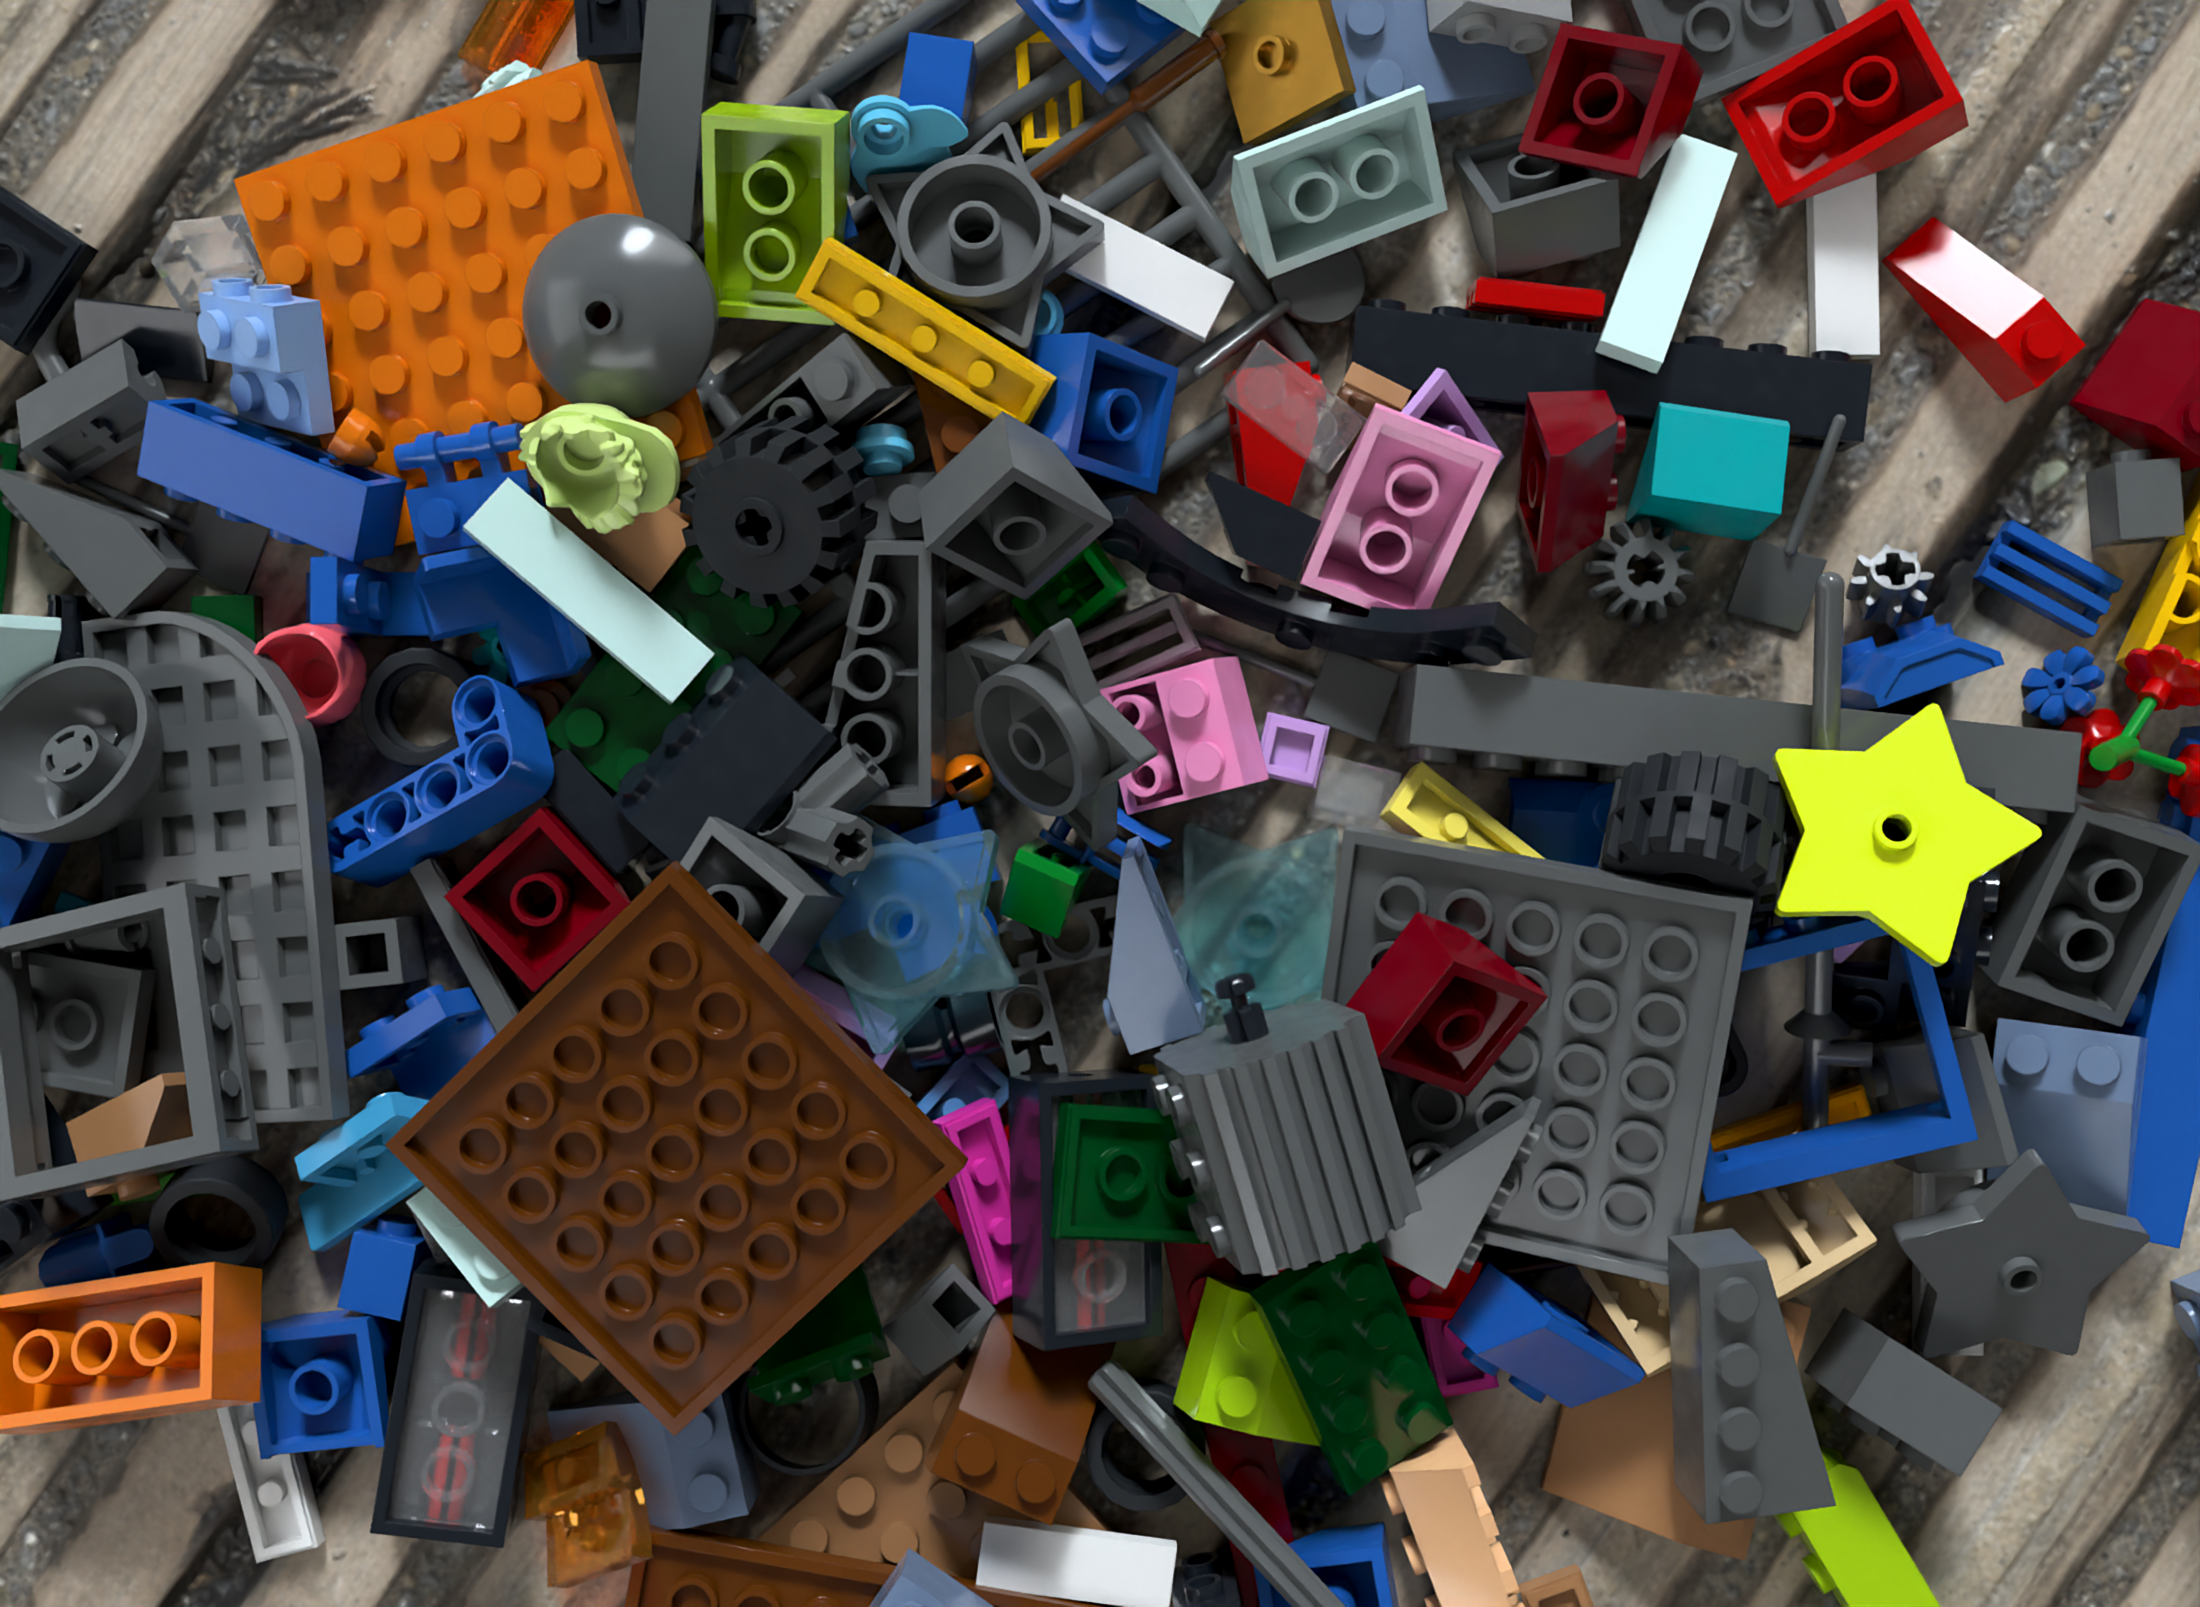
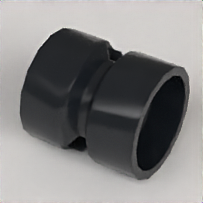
M984 969L950 978L944 990H939L930 983L896 993L897 1015L903 1041L910 1062L917 1073L951 1064L956 1052L962 1051L971 1059L1005 1049Z

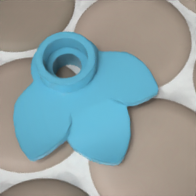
M887 95L869 97L856 106L851 116V133L857 143L850 159L852 174L863 190L869 195L865 180L868 175L926 171L933 165L953 157L949 146L959 143L968 137V129L958 116L939 106H909L904 101Z

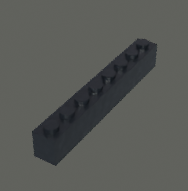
M1373 299L1368 302V306H1357L1350 323L1344 378L1352 362H1355L1411 390L1412 393L1407 401L1408 403L1436 368H1440L1448 372L1473 410L1525 416L1527 392L1606 390L1616 415H1623L1626 428L1651 431L1659 402L1788 421L1790 425L1788 447L1814 450L1822 449L1833 418L1838 414H1842L1846 417V424L1835 452L1842 453L1864 442L1872 365L1850 362L1851 355L1846 352L1816 351L1811 353L1810 358L1787 355V347L1779 344L1756 343L1749 345L1747 350L1724 348V340L1717 337L1690 336L1685 338L1684 343L1670 342L1663 364L1657 374L1595 352L1602 333H1596L1597 326L1588 322L1564 321L1558 324V328L1533 326V318L1521 314H1499L1495 316L1494 321L1469 318L1470 311L1459 307H1434L1431 310V314L1406 311L1407 305L1401 301Z

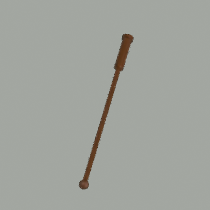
M1212 27L1204 31L1201 39L1130 90L1127 102L1030 173L1031 177L1037 183L1041 182L1135 111L1145 113L1216 59L1220 61L1225 58L1229 52L1219 33Z

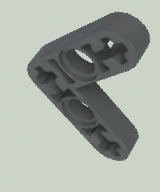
M1118 893L1075 904L1070 916L1081 918L1087 923L1090 930L1089 941L1083 949L1077 952H1066L1056 945L1052 936L1043 933V943L1052 959L1038 961L1037 948L1021 953L1018 960L1019 965L1016 967H1008L1005 958H996L983 964L1001 1039L1004 1041V1051L1011 1076L1023 1075L1022 1072L1029 1070L1032 1063L1029 1047L1027 1046L1016 1052L1013 1040H1033L1047 1031L1051 1033L1053 1043H1040L1044 1063L1046 1065L1056 1064L1059 1072H1069L1065 1048L1045 971L1112 954L1113 943L1099 946V926L1090 910L1104 906L1105 920L1115 918ZM1010 919L997 924L998 935L994 939L998 946L1001 943L1000 934L1003 932H1011L1015 941L1034 938L1035 934L1029 926ZM1114 929L1108 931V934L1112 940L1114 937ZM1020 993H1029L1035 995L1041 1001L1044 1015L1036 1026L1022 1029L1010 1022L1007 1015V1005L1013 996Z

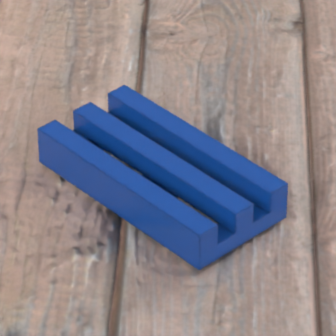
M2014 520L2002 524L1973 577L2082 638L2094 637L2100 626L2096 622L2101 615L2107 614L2112 604L2108 600L2112 593L2119 592L2124 580ZM2011 542L2095 588L2094 592L2083 588L2008 547ZM2000 561L2031 577L2036 582L2084 606V611L2081 615L1997 570V565Z

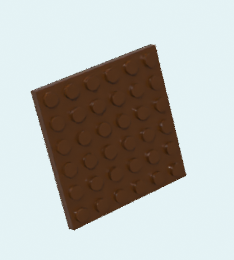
M677 860L669 864L385 1144L674 1437L957 1175L968 1161L965 1154Z

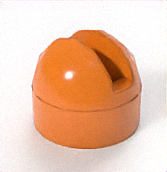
M353 408L334 435L327 452L344 463L355 467L371 465L378 460L376 452H382L386 447L382 427L368 415Z
M961 754L954 757L946 765V792L953 800L958 799V802L962 804H976L990 794L994 785L993 774L989 763L982 757L975 754ZM979 766L984 776L956 791L951 781Z

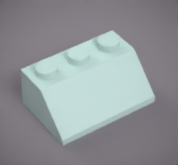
M1421 85L1233 156L1231 196L1244 246L1267 279L1448 210L1425 90Z

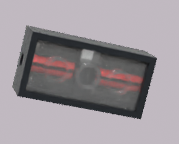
M1128 1068L1008 1076L1013 1335L1043 1351L1163 1336L1161 1242L1055 1239L1051 1237L1054 1206L1053 1164L1059 1102L1158 1109L1150 1085V1078L1157 1076L1155 1074Z
M426 1256L414 1271L370 1533L496 1548L504 1547L514 1522L543 1347L539 1343V1334L523 1328L537 1300L525 1286L498 1308H489L451 1259Z

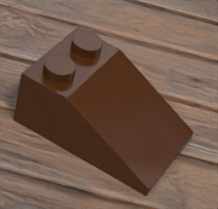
M1011 1296L997 1304H993L997 1311L982 1327L923 1464L931 1473L1051 1526L1078 1464L1098 1401V1397L1089 1389L1088 1381L1091 1375L1103 1363L1111 1359L1116 1342L1043 1351L1013 1335Z

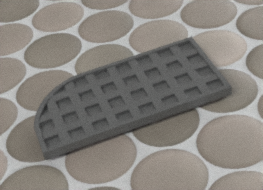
M152 611L126 615L122 620L109 617L81 621L84 658L109 660L127 669L151 696L158 710L164 733L163 763L152 792L141 807L127 820L99 835L104 902L183 882L223 888L256 1123L323 1121L350 1116L321 755L312 723L305 717L308 716V712L296 689L283 670L267 653L256 655L253 652L257 645L254 641L233 627L209 617L194 613ZM164 917L147 921L149 927L148 939L141 949H135V951L131 952L124 950L108 951L109 961L156 969L140 1084L160 1074L185 1072Z

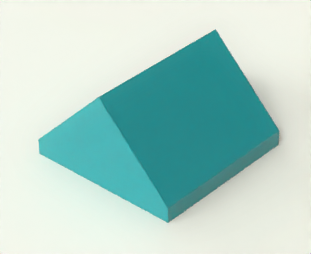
M1659 402L1626 513L1627 523L1635 524L1637 520L1644 517L1651 520L1653 527L1664 528L1671 526L1679 531L1745 541L1755 539L1782 513L1790 433L1788 421Z

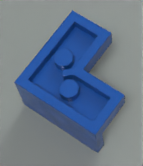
M482 546L427 556L421 559L412 581L431 642L496 628L514 688L577 674L590 658L591 651L585 633Z

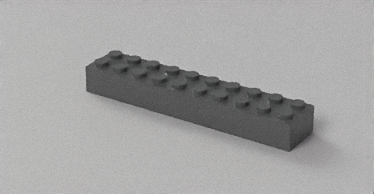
M1417 664L1401 672L1399 676L1392 748L1408 750L1407 762L1419 763L1422 761L1425 764L1431 765L1455 764L1457 755L1472 757L1471 768L1488 771L1509 772V770H1522V762L1535 763L1534 775L1573 778V776L1587 777L1588 769L1599 770L1598 782L1615 783L1617 777H1622L1624 768L1633 762L1646 763L1649 755L1665 752L1671 756H1681L1682 751H1701L1702 756L1718 758L1719 755L1738 759L1739 766L1744 768L1756 767L1769 775L1768 783L1781 785L1773 767L1772 759L1778 749H1811L1812 705ZM1841 708L1840 751L1865 752L1913 716ZM1944 719L1966 783L1974 787L1996 788L1995 801L2033 824L2047 825L2048 813H2075L2082 733Z

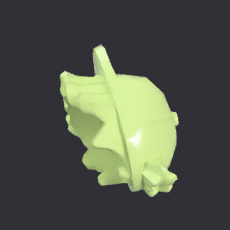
M596 403L563 405L542 416L536 422L527 424L519 433L522 438L519 447L522 451L518 459L526 462L531 475L543 488L546 505L548 507L571 508L574 515L587 529L595 528L598 533L607 534L614 529H622L625 525H632L635 521L633 516L645 512H656L674 501L679 490L681 471L679 458L672 441L656 427L630 420L627 415L614 407Z

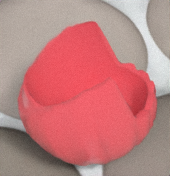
M304 623L274 631L257 643L253 652L256 655L267 653L283 670L308 712V716L305 717L311 721L313 727L319 728L333 724L347 717L360 703L361 692L367 682V664L363 653L349 635L340 631Z

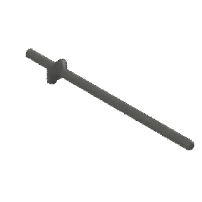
M1835 572L1822 574L1817 579L1815 585L1811 750L1840 751L1845 585L1843 578ZM1834 949L1806 955L1805 1007L1784 1023V1029L1788 1033L1804 1039L1801 1123L1803 1131L1828 1126L1830 1066L1872 1068L1873 1045L1871 1041L1836 1040L1848 1036L1852 1032V1028L1832 1010Z

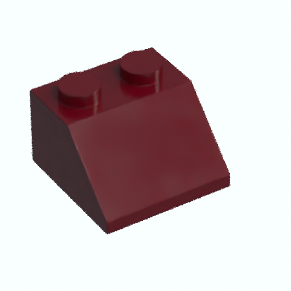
M1561 23L1518 152L1522 155L1641 180L1682 135L1704 70L1682 44Z
M2145 298L2138 303L2068 404L2134 450L2152 449L2153 459L2180 458L2181 473L2200 467V312Z
M1606 390L1527 392L1515 507L1537 573L1553 571L1602 538L1606 512L1615 511L1618 483L1616 474L1612 472L1614 454H1622L1624 451L1626 425L1623 415H1616Z
M552 806L539 808L443 896L533 992L537 991L631 903L615 874L610 871Z
M1417 911L1345 1006L1365 1014L1380 1067L1469 1096L1548 997L1539 986L1467 931Z

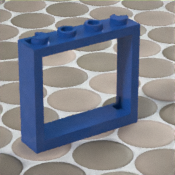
M1859 916L1783 917V925L1759 931L1756 925L1749 924L1741 972L1889 934L1871 920ZM1899 942L1940 1099L1715 1153L1710 1141L1701 1187L1706 1203L1979 1140L1932 965Z

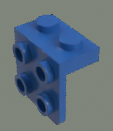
M441 984L432 986L409 998L406 1001L409 1011L398 1018L395 1015L387 1016L361 1029L358 1034L362 1041L345 1051L346 1070L350 1079L391 1069L403 1094L431 1100L497 1035L472 986L451 991H445Z

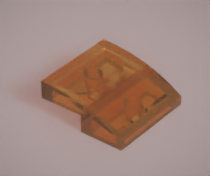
M604 1421L524 1455L525 1520L546 1521L548 1587L571 1588L653 1558L651 1532L642 1485L627 1442L616 1422Z

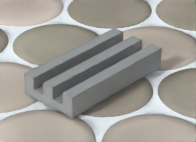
M1168 593L1078 635L1082 647L1085 648L1168 609L1174 619L1089 658L1088 662L1092 672L1176 633H1180L1183 639V643L1097 681L1099 690L1136 680L1202 650L1177 593Z

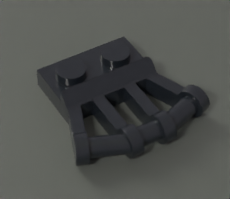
M574 0L577 56L579 60L584 61L588 59L598 63V65L641 62L647 0ZM716 0L714 25L722 24L723 27L715 51L712 52L711 78L730 85L738 84L743 70L738 61L749 28L757 22L756 3L754 1Z

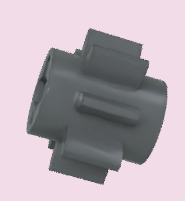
M1884 544L1881 552L1877 553L1872 560L1863 555L1857 557L1852 572L1854 578L1850 579L1845 596L1849 600H1859V607L1862 611L1860 619L1862 621L1870 619L1878 623H1887L1890 628H1895L1898 620L1906 612L1918 618L1922 615L1927 602L1925 594L1929 592L1934 574L1921 572V567L1917 560L1919 553L1916 551L1909 553L1902 549L1890 548L1888 544Z

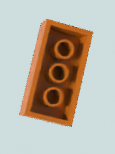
M214 1261L0 1295V1434L35 1435L260 1402L262 1269Z

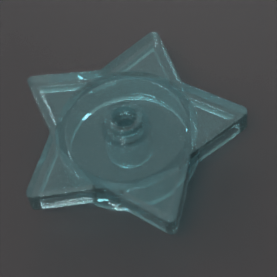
M860 813L855 815L873 828L871 838L875 854L864 871L856 870L849 872L844 877L833 874L828 884L846 898L804 962L843 981L873 1053L881 1055L889 1053L940 998L1012 990L1018 987L1019 980L984 915L1000 843V837L992 830H983L913 844ZM906 915H913L911 931L904 938H900L897 933L898 921Z
M1189 822L1184 826V903L1175 912L1172 919L1181 939L1186 961L1195 975L1199 988L1210 991L1223 1012L1232 1008L1230 999H1217L1214 987L1217 981L1232 974L1247 972L1253 976L1256 988L1246 993L1248 1002H1260L1262 1009L1267 1011L1279 1009V1006L1296 1004L1303 994L1322 990L1335 894L1338 829L1335 827H1328L1264 849H1258L1196 823ZM1255 914H1262L1271 922L1270 932L1261 938L1252 936L1247 930V921Z

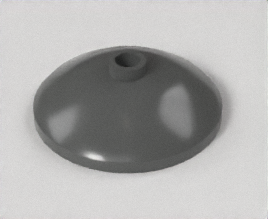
M617 213L600 214L577 221L558 233L544 247L532 266L525 286L522 304L524 334L529 351L538 370L551 387L572 404L596 403L608 405L622 411L629 418L644 417L658 413L684 398L702 378L716 346L719 321L715 290L705 266L693 249L676 233L655 221L639 216ZM602 303L607 304L611 311V320L604 328L600 327L595 319L596 309Z

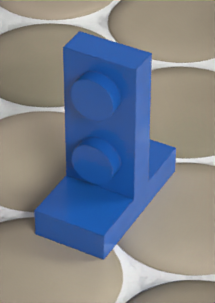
M310 557V572H306V623L340 631L351 638H430L412 581L416 572H380L340 557Z

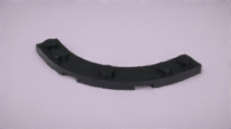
M1133 495L1101 501L1111 513L1113 524L1097 537L1102 542L1101 546L1107 553L1127 560L1146 574L1147 582L1153 587L1169 593H1179L1233 620L1274 634L1276 640L1287 647L1307 650L1314 646L1358 657L1440 667L1473 663L1484 666H1496L1501 661L1532 657L1538 634L1499 601L1437 609H1392L1371 606L1368 616H1363L1350 609L1334 607V600L1302 592L1281 584L1275 590L1261 583L1246 582L1241 578L1242 568L1224 560L1192 541Z

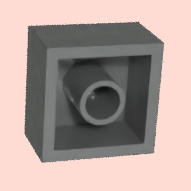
M1846 1308L1842 1310L1804 1371L1823 1386L1817 1396L1818 1398L1839 1411V1415L1873 1437L1878 1435L1893 1445L1897 1452L1930 1473L1936 1464L1939 1463L1961 1477L2003 1410L1954 1376Z

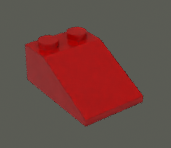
M1887 0L1721 98L1778 209L1905 162L1969 126L1964 100L1909 0Z

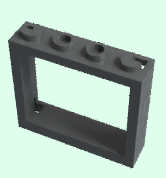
M183 882L0 928V1201L45 1199L260 1150L223 888ZM164 917L193 1136L53 1168L27 950Z

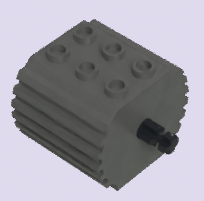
M1245 972L1228 975L1215 983L1214 989L1217 999H1230L1232 1008L1222 1014L1225 1024L1204 1029L1203 1033L1183 1038L1178 1043L1168 1044L1160 1048L1161 1052L1153 1056L1158 1075L1150 1078V1085L1161 1115L1167 1116L1171 1114L1178 1139L1169 1142L1170 1152L1182 1180L1190 1178L1197 1202L1189 1204L1188 1210L1198 1239L1201 1243L1209 1241L1218 1259L1225 1257L1243 1275L1260 1273L1262 1276L1279 1274L1278 1270L1291 1268L1295 1271L1308 1267V1263L1315 1261L1324 1263L1336 1259L1335 1255L1345 1251L1350 1254L1362 1249V1244L1369 1241L1375 1243L1384 1239V1233L1391 1229L1397 1231L1406 1225L1405 1218L1412 1213L1422 1210L1365 1014L1325 998L1310 1003L1279 1006V1009L1270 1011L1263 1010L1260 1002H1248L1246 993L1256 988L1253 976Z

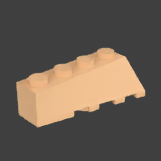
M1454 1427L1442 1431L1389 1468V1475L1379 1478L1392 1515L1395 1516L1405 1512L1412 1534L1401 1538L1414 1574L1418 1576L1427 1572L1435 1594L1424 1598L1427 1607H1525L1517 1596L1520 1593V1589L1501 1543L1496 1540L1495 1536L1500 1534L1493 1514L1479 1486L1481 1481L1475 1464Z

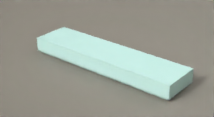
M1684 134L1670 147L1595 352L1657 374L1666 356L1738 153Z
M507 478L463 526L465 533L669 705L674 702L715 654L510 478Z

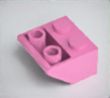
M1238 656L1211 658L1100 689L1101 695L1157 749L1156 757L1118 780L1127 815L1269 780Z

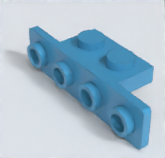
M388 1092L378 1095L366 1104L364 1110L344 1124L323 1132L318 1142L294 1157L300 1181L316 1183L300 1194L298 1198L311 1250L327 1251L352 1234L353 1231L361 1228L424 1185L385 1144L430 1100L406 1096L401 1092Z

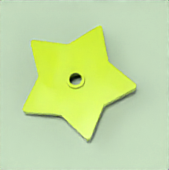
M1932 703L1926 706L1865 752L1783 748L1778 749L1772 759L1773 767L1784 789L1786 799L1801 833L1799 844L1775 905L1774 912L1776 915L1781 917L1859 916L1869 919L1934 967H1940L1945 964L1950 956L1969 884L2031 846L2042 836V830L2038 826L1966 783L1938 704ZM1883 822L1899 827L1905 834L1906 840L1901 842L1889 840L1883 833Z

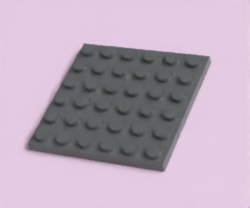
M1349 824L1343 832L1321 999L1325 998L1345 1006L1417 911L1467 931L1539 986L1548 997L1469 1096L1380 1067L1412 1175L1534 1096L1542 1102L1533 1122L1544 1127V1130L1527 1163L1525 1164L1514 1158L1504 1178L1515 1183L1498 1219L1485 1213L1476 1233L1487 1238L1486 1244L1669 1286L1667 1236L1690 1234L1694 1231L1754 896L1660 879L1615 873V871Z

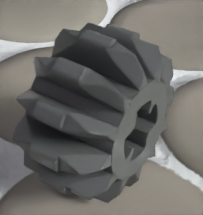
M1643 517L1637 520L1632 531L1623 521H1620L1610 527L1611 541L1600 538L1590 545L1593 553L1601 561L1587 562L1582 567V573L1588 577L1599 578L1600 584L1587 590L1586 597L1589 600H1595L1606 595L1609 601L1602 611L1604 618L1607 620L1615 618L1624 608L1626 626L1635 628L1641 625L1645 615L1653 624L1667 620L1666 605L1673 608L1684 606L1687 598L1676 585L1693 582L1696 574L1689 569L1678 567L1679 561L1691 555L1692 548L1685 545L1672 550L1668 546L1674 538L1675 528L1666 526L1653 537V525L1649 518ZM1640 560L1648 569V571L1642 573V576H1649V581L1636 586L1629 579V575L1635 573V571L1627 570V565Z

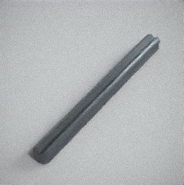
M1110 1359L1091 1375L1088 1381L1089 1389L1292 1607H1346L1116 1360Z

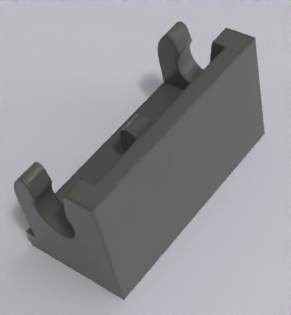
M120 339L16 400L21 449L69 485L142 442L148 401L166 400L163 383L156 371H152L144 377L141 376L134 349L123 339Z

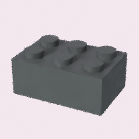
M2076 795L2075 813H2048L2047 825L2036 824L2042 830V836L2031 846L2024 849L1989 926L1993 928L1989 965L1978 966L1998 986L2122 1027L2200 865V843L2172 826Z

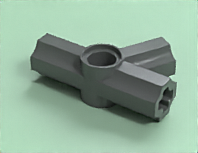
M848 743L794 789L754 836L802 861L810 869L817 867L840 877H844L849 872L856 870L864 871L875 854L871 838L873 828L855 815L890 786L886 775L874 762L871 755L856 743L854 745Z

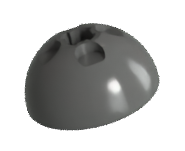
M77 658L62 661L31 675L0 701L1 831L22 839L43 843L80 841L98 836L120 825L145 802L152 792L161 771L164 757V733L158 710L151 696L127 669L117 663L100 658Z

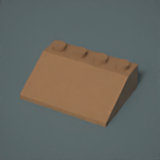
M1591 1291L1584 1319L1638 1364ZM1795 1296L1779 1305L1797 1365L1812 1307ZM1671 1368L1649 1378L1645 1375L1641 1382L1573 1408L1561 1404L1540 1483L1542 1490L1678 1543L1745 1561L1756 1518L1706 1525L1675 1485Z

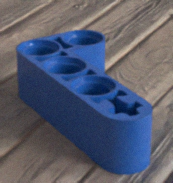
M476 675L467 679L457 690L452 703V717L459 747L329 821L326 825L330 874L371 887L379 888L386 886L411 872L410 868L444 854L541 799L552 785L554 763L541 711L536 700L489 676Z

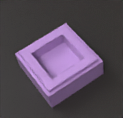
M1267 712L1260 745L1269 778L1313 789L1316 788L1330 726Z

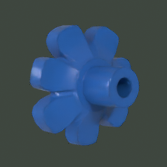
M2075 646L2067 654L2060 649L2056 650L2044 658L2045 671L2031 667L2025 673L2022 684L2032 692L2025 697L2024 707L2029 714L2041 717L2042 720L2050 725L2062 724L2066 720L2070 709L2079 715H2085L2092 710L2096 703V696L2090 690L2098 688L2103 684L2105 673L2098 666L2091 665L2094 656L2083 647Z

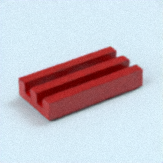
M1480 276L1467 288L1465 309L1490 314H1521L1533 319L1559 322L1582 321L1592 323L1597 318L1603 317L1606 294L1602 293V290Z

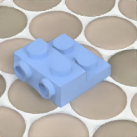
M249 278L212 280L213 291L198 293L201 311L197 321L198 333L206 348L208 359L232 364L233 376L230 380V393L237 407L238 415L260 424L310 436L335 432L320 300L292 296L291 286L267 284L254 286L253 279Z

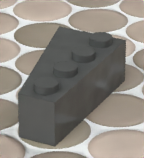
M924 540L866 541L846 622L848 627L841 658L836 663L831 684L834 686L826 721L823 723L838 739L815 764L813 773L846 744L854 745L856 743L871 755L874 762L885 773L890 785L868 805L932 807L946 797V559L927 550Z
M1733 1228L1667 1236L1674 1482L1676 1487L1706 1525L1836 1506L1767 1260Z

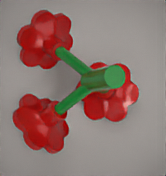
M2167 644L2155 645L2150 651L2135 648L2128 653L2124 661L2129 671L2125 677V683L2131 691L2138 694L2137 701L2139 706L2127 725H2121L2120 719L2114 711L2107 708H2099L2090 712L2087 717H2069L2060 726L2059 731L2082 733L2077 784L2084 788H2098L2107 779L2112 781L2124 780L2131 775L2134 770V762L2168 772L2170 774L2168 782L2169 793L2171 796L2179 799L2182 813L2193 818H2200V745L2189 744L2181 751L2179 757L2174 760L2140 749L2139 736L2140 731L2153 711L2161 709L2174 710L2180 705L2190 707L2200 705V663L2192 659H2184L2178 649Z

